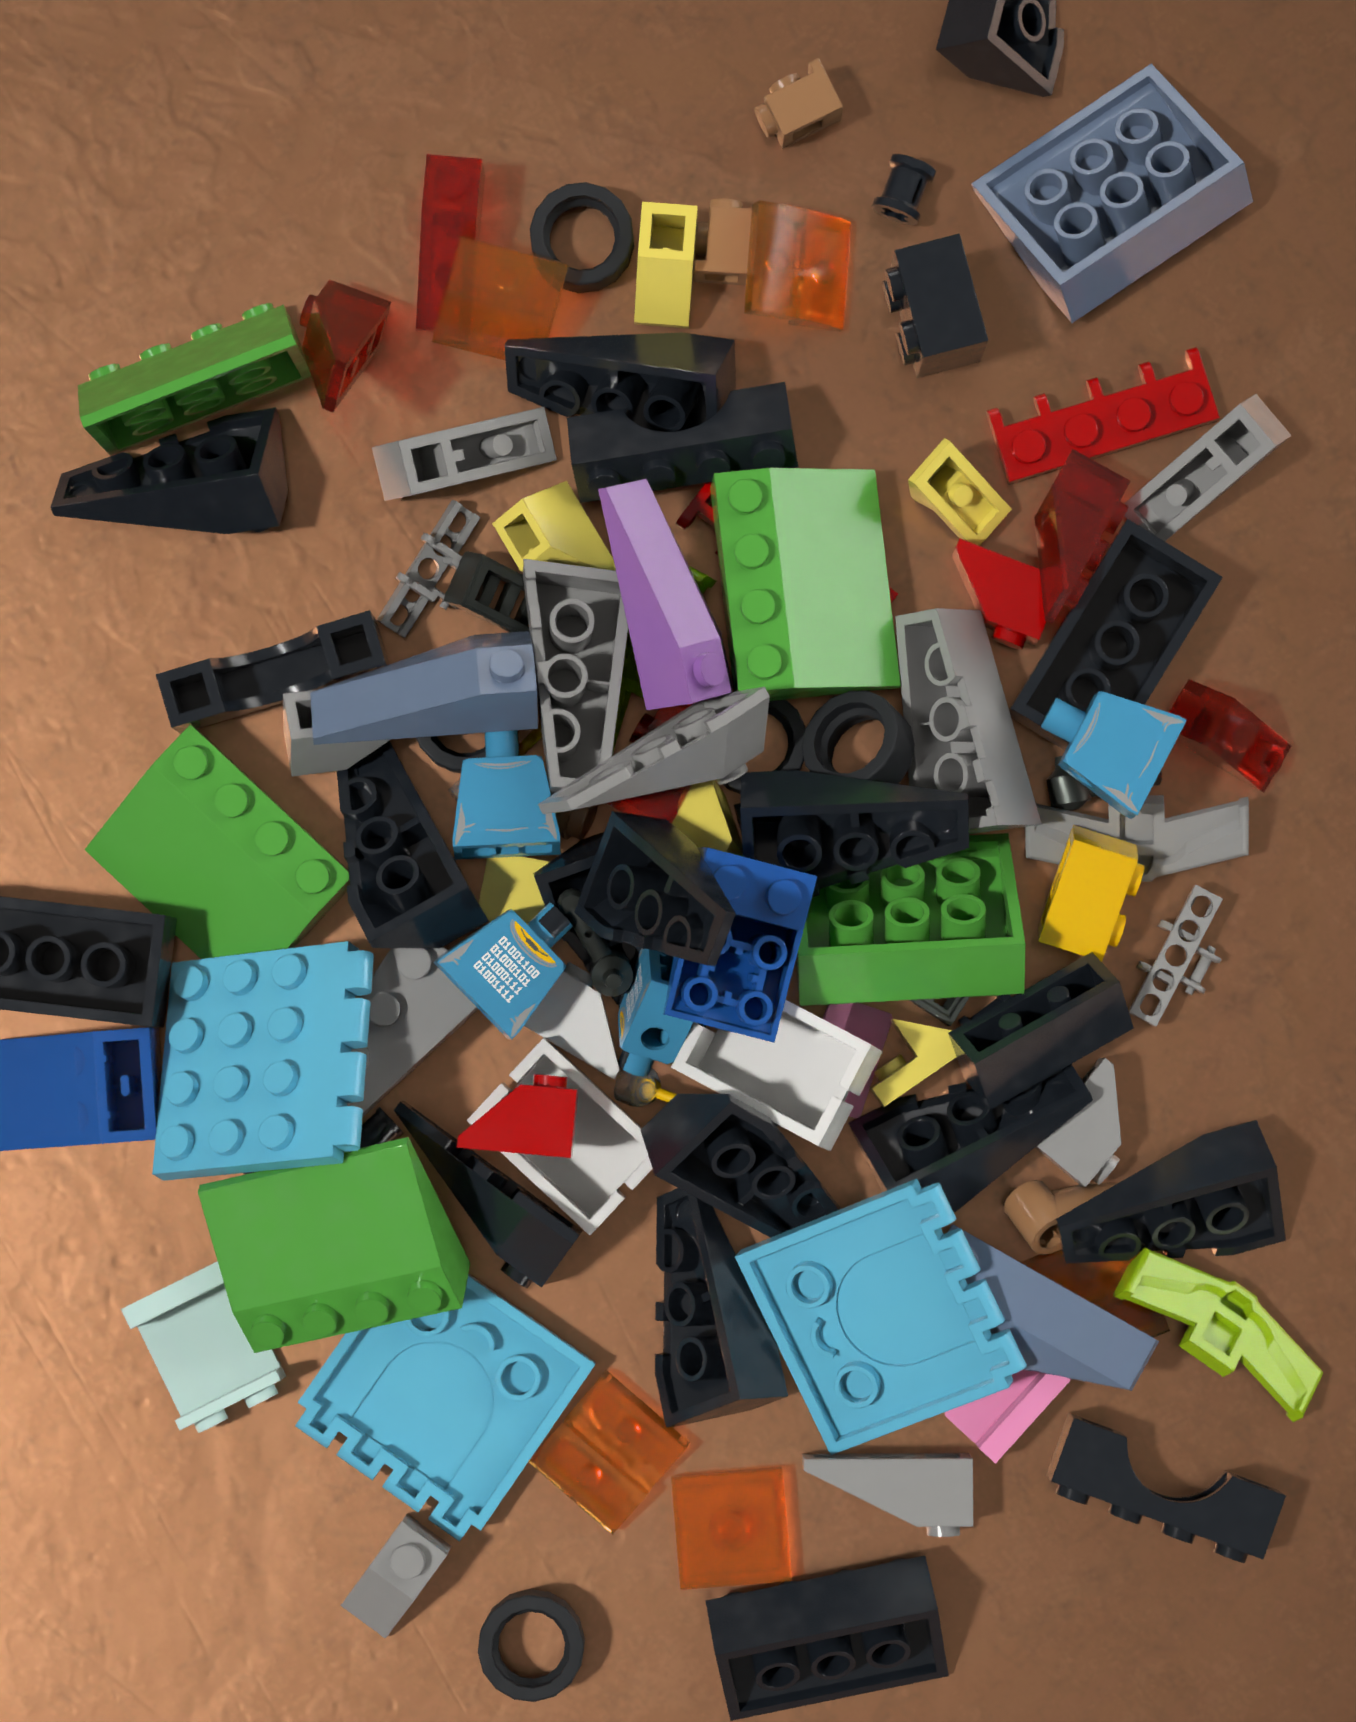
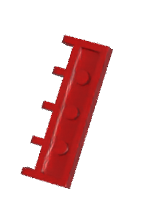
M1197 347L1185 350L1188 371L1156 380L1149 361L1138 364L1142 385L1106 396L1103 395L1100 382L1095 377L1086 380L1090 401L1051 412L1045 393L1033 396L1038 416L1004 426L1003 418L998 408L987 410L988 422L1008 485L1217 422L1220 416Z

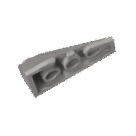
M765 686L731 692L694 703L540 802L538 806L542 814L571 811L716 780L719 785L739 778L748 771L745 763L764 751L770 698Z

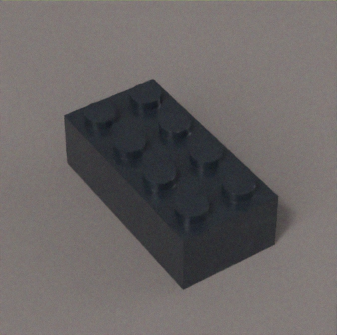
M1127 519L1010 706L1011 718L1065 751L1069 744L1068 741L1041 728L1042 722L1056 697L1083 712H1086L1092 698L1098 691L1145 705L1223 577Z
M0 896V1009L164 1028L177 918L160 914Z

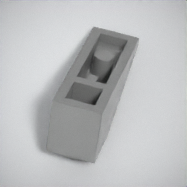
M1255 394L1235 407L1118 509L1127 519L1166 541L1291 437V434L1259 396Z
M544 407L372 447L385 501L557 460Z
M969 1453L802 1454L804 1471L916 1527H927L928 1536H959L960 1527H973V1458Z

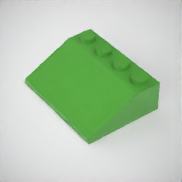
M266 303L253 307L242 314L243 321L223 328L220 323L211 324L191 334L192 341L174 348L169 343L160 344L143 351L139 355L141 361L120 368L119 364H110L92 371L88 375L90 381L78 385L79 416L84 429L111 456L312 377L313 374L285 306L281 305L274 308L272 303Z
M762 468L714 473L710 490L733 692L765 686L770 696L769 701L836 695L848 691H875L900 688V674L875 469Z
M191 724L150 766L84 849L152 914L177 918L175 935L200 959L295 948L347 892V886L350 885L349 870L203 733Z
M1009 834L969 835V848L907 868L897 864L869 873V880L851 885L850 881L847 880L820 889V895L811 899L796 957L799 1006L1024 994L1026 944Z
M409 1137L362 1147L358 1151L344 1152L343 1163L258 1171L199 1186L198 1195L231 1310L254 1353L456 1310L463 1306L470 1261Z

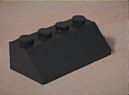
M926 1556L895 1559L886 1564L857 1570H841L832 1575L803 1581H787L774 1587L745 1593L734 1592L724 1597L706 1600L713 1646L730 1721L949 1676L939 1612Z

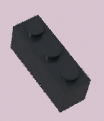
M1091 952L1025 989L1024 994H1016L948 1034L964 1079L991 1110L1134 1029L1120 982Z

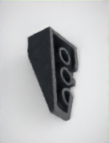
M679 332L508 339L504 345L508 392L565 417H570L574 414L587 415L622 409L631 421L643 428L660 432L682 431L698 426L712 418L723 407L730 391L736 389L735 340Z
M390 741L347 770L337 771L340 811L344 816L346 842H343L344 858L348 863L350 885L347 886L348 903L372 948H441L488 922L484 911Z
M1072 1064L991 1110L973 1088L968 1089L967 1083L964 1082L948 1086L949 1094L920 1101L916 1094L897 1098L885 1107L881 1106L848 1124L882 1192L916 1178L921 1188L939 1182L953 1212H956L1092 1102L1093 1099L1090 1091Z
M678 1093L640 1130L655 1176L770 1238L841 1209L770 1117L729 1094Z
M400 1101L394 1112L496 1255L506 1261L500 1270L525 1288H528L532 1281L542 1288L583 1230L473 1150L457 1148V1139L407 1102Z
M1257 1120L1203 1134L1056 1219L1066 1264L1129 1261L1144 1248L1152 1251H1163L1164 1256L1169 1258H1183L1186 1249L1212 1248L1214 1256H1229L1286 1241L1277 1166Z
M679 1188L657 1197L656 1265L660 1270L664 1271V1301L655 1303V1320L663 1321V1354H655V1377L666 1428L750 1411L788 1397L777 1343L735 1259L736 1254L714 1207Z

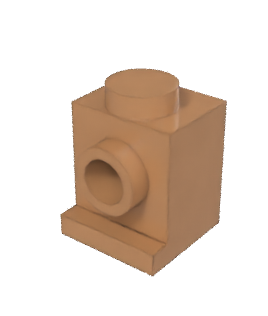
M819 58L809 62L807 76L800 79L799 75L795 73L772 84L769 87L770 94L764 96V103L754 107L755 115L767 138L776 135L782 149L841 121L843 105Z
M718 198L710 201L709 222H698L696 255L706 256V260H695L694 282L749 286L754 209L743 208V202L735 199Z

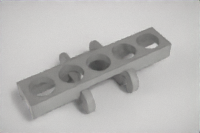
M455 500L450 502L431 534L423 533L420 539L425 543L406 574L401 572L397 574L396 579L400 583L377 618L378 622L405 638L428 600L434 602L436 598L442 600L440 607L444 610H447L449 605L457 610L459 609L445 602V594L435 588V585L448 565L455 570L459 566V561L463 556L458 553L481 518L480 516L472 513ZM461 512L466 519V524L460 532L454 533L448 527L456 514ZM443 535L450 539L451 548L439 542ZM433 548L443 554V556L437 555ZM425 558L433 559L437 565L435 575L429 579L422 578L418 572L419 563ZM409 589L421 595L417 601L409 602L405 599ZM402 604L407 609L408 616L403 624L394 625L390 619L399 605Z
M1194 885L1174 924L1165 920L1160 921L1158 927L1165 931H1170V934L1153 966L1139 961L1137 968L1148 974L1128 1010L1129 1014L1157 1027L1179 982L1187 986L1185 992L1189 995H1193L1194 991L1202 994L1205 993L1206 990L1200 983L1211 962L1220 963L1222 959L1214 955L1216 948L1209 945L1207 950L1199 947V944L1223 898L1198 885ZM1197 896H1204L1211 902L1204 917L1196 916L1191 910ZM1190 920L1197 924L1198 928L1194 935L1181 929L1184 921ZM1172 945H1179L1186 952L1185 962L1180 966L1170 965L1165 958L1166 950ZM1196 953L1201 957L1190 979L1183 975ZM1161 969L1168 970L1172 975L1164 973ZM1154 978L1168 985L1165 991L1155 988L1153 985ZM1146 994H1153L1160 1000L1152 1016L1145 1015L1140 1009Z

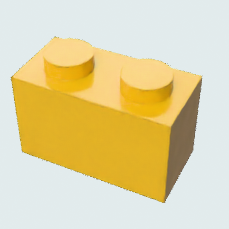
M1073 825L1038 923V942L1082 956L1093 952L1102 962L1108 945L1117 947L1126 923V916L1119 913L1125 896L1135 897L1142 880L1144 865L1137 863V845Z

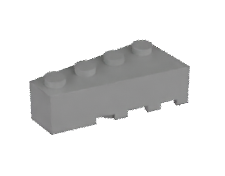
M523 559V581L529 631L533 644L547 780L550 793L553 795L612 757L628 624L616 571Z
M935 608L895 616L903 717L911 726L915 743L912 764L908 769L909 786L968 794L969 834L1042 825L981 610Z
M444 947L391 948L373 975L372 992L368 995L359 996V998L367 999L371 1002L368 1046L351 1050V1052H361L367 1055L364 1100L348 1103L347 1106L362 1108L363 1117L478 1010L433 963L438 957L448 951Z

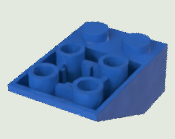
M698 847L736 915L716 966L704 965L677 957L673 958L663 1014L775 1043L817 876L708 847Z
M132 1028L0 1040V1151L155 1140L162 1075L159 1028Z

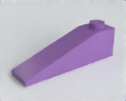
M647 479L598 489L646 710L692 704L731 693L733 684L722 633Z

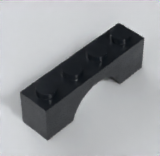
M785 382L732 390L723 407L712 418L698 426L682 431L660 432L643 428L631 421L622 409L567 418L571 465L580 503L600 500L598 489L647 479L652 491L712 482L714 473L762 468H798Z
M369 610L316 626L301 636L271 647L230 657L205 659L156 674V678L171 728L181 734L190 724L198 729L283 703V694L318 690L387 666L389 662L376 618Z
M1071 1413L1067 1415L1046 1474L1051 1482L1058 1484L1055 1493L1084 1505H1087L1090 1496L1111 1503L1108 1513L1135 1524H1140L1142 1516L1163 1523L1160 1532L1190 1544L1193 1543L1195 1535L1216 1542L1213 1550L1215 1553L1241 1563L1246 1562L1248 1554L1264 1559L1286 1497L1277 1489L1226 1470L1213 1484L1195 1494L1187 1496L1159 1494L1145 1487L1135 1475L1128 1456L1127 1437L1123 1433Z

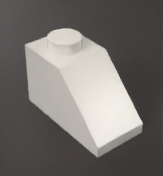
M568 962L565 970L524 1026L612 1079H615L620 1072V1066L602 994L592 988L593 982L589 973Z

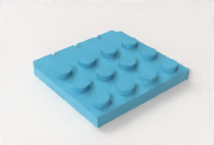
M349 941L173 962L152 1174L166 1181L343 1163L344 1152L360 1150L363 1109L356 1106H347V1104L364 1100L367 1055L361 1052H351V1050L368 1046L371 1002L367 999L355 998V996L368 995L372 992L374 954L370 951L359 950Z
M916 1178L741 1249L735 1256L830 1455L1007 1389L1013 1382L1011 1375L1023 1370L1027 1366L1010 1329L991 1334L989 1330L1002 1324L1005 1318L986 1279L967 1284L965 1280L978 1273L981 1268L962 1228L945 1234L942 1232V1227L951 1224L957 1218L939 1182L921 1188Z
M468 1274L463 1306L460 1309L345 1333L298 1401L306 1410L295 1427L325 1448L329 1447L338 1432L345 1435L347 1440L336 1454L339 1458L372 1481L384 1464L392 1468L393 1471L382 1488L416 1512H419L427 1499L432 1496L439 1503L428 1517V1520L460 1542L471 1524L480 1531L482 1530L596 1365V1362Z

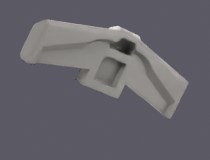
M1148 795L1138 815L1132 819L1122 815L1109 804V819L1036 803L1042 825L1025 827L1026 858L1057 865L1060 863L1073 825L1136 844L1138 853L1137 863L1144 865L1141 882H1152L1156 877L1249 855L1248 797L1165 818L1164 795Z

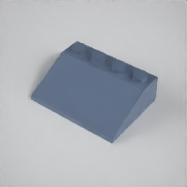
M1152 63L971 183L974 192L1040 287L1071 323L1253 202L1244 161Z

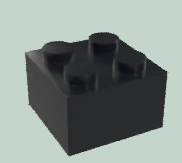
M960 233L895 250L891 267L885 269L886 280L882 281L889 312L899 311L902 322L899 323L901 333H897L896 337L904 366L913 364L916 377L920 378L980 362L988 343V337Z

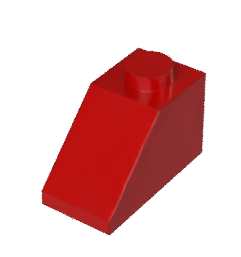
M959 538L952 558L975 609L981 610L985 627L994 631L992 639L1019 650L1023 649L1025 643L1035 646L1040 640L1063 578Z
M534 1074L533 1085L520 1084L458 1136L457 1148L572 1158L579 1089L567 1088L568 1077Z

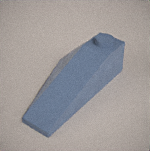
M529 631L472 635L310 692L314 745L538 729L537 683L533 644Z
M952 1224L948 1232L958 1229L959 1227ZM963 1230L981 1268L978 1273L965 1280L967 1284L986 1279L1005 1318L1002 1324L989 1330L991 1334L1010 1329L1027 1364L1023 1370L1052 1374L1119 1389L1133 1390L1157 1347L1158 1340Z

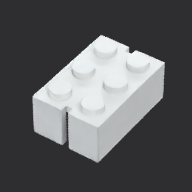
M785 1000L775 1043L718 1029L715 1033L694 1022L671 1068L720 1094H729L767 1115L774 1123L821 1148L831 1151L854 1107L845 1102L849 1091L860 1096L883 1051Z
M543 1038L509 1076L519 1083L516 1087L520 1084L533 1085L534 1074L568 1077L567 1088L579 1089L572 1158L510 1152L501 1153L587 1234L591 1235L625 1199L626 1196L618 1188L625 1183L633 1190L652 1170V1165L640 1131L642 1127L553 1044ZM501 1083L467 1121L472 1125L513 1090L505 1083Z

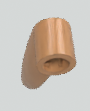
M1029 1181L1011 1192L1006 1199L1004 1212L1036 1254H1051L1062 1250L1056 1219L1118 1183H1101L1099 1185L1093 1183L1088 1184L1086 1187L1077 1185L1050 1191L1043 1181Z

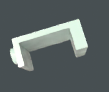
M218 1261L121 1309L130 1329L138 1327L181 1416L175 1420L179 1431L194 1424L197 1432L200 1433L228 1419L224 1408L244 1399L247 1407L251 1408L278 1394L274 1384L285 1378L286 1374L274 1349L258 1353L253 1352L232 1313Z

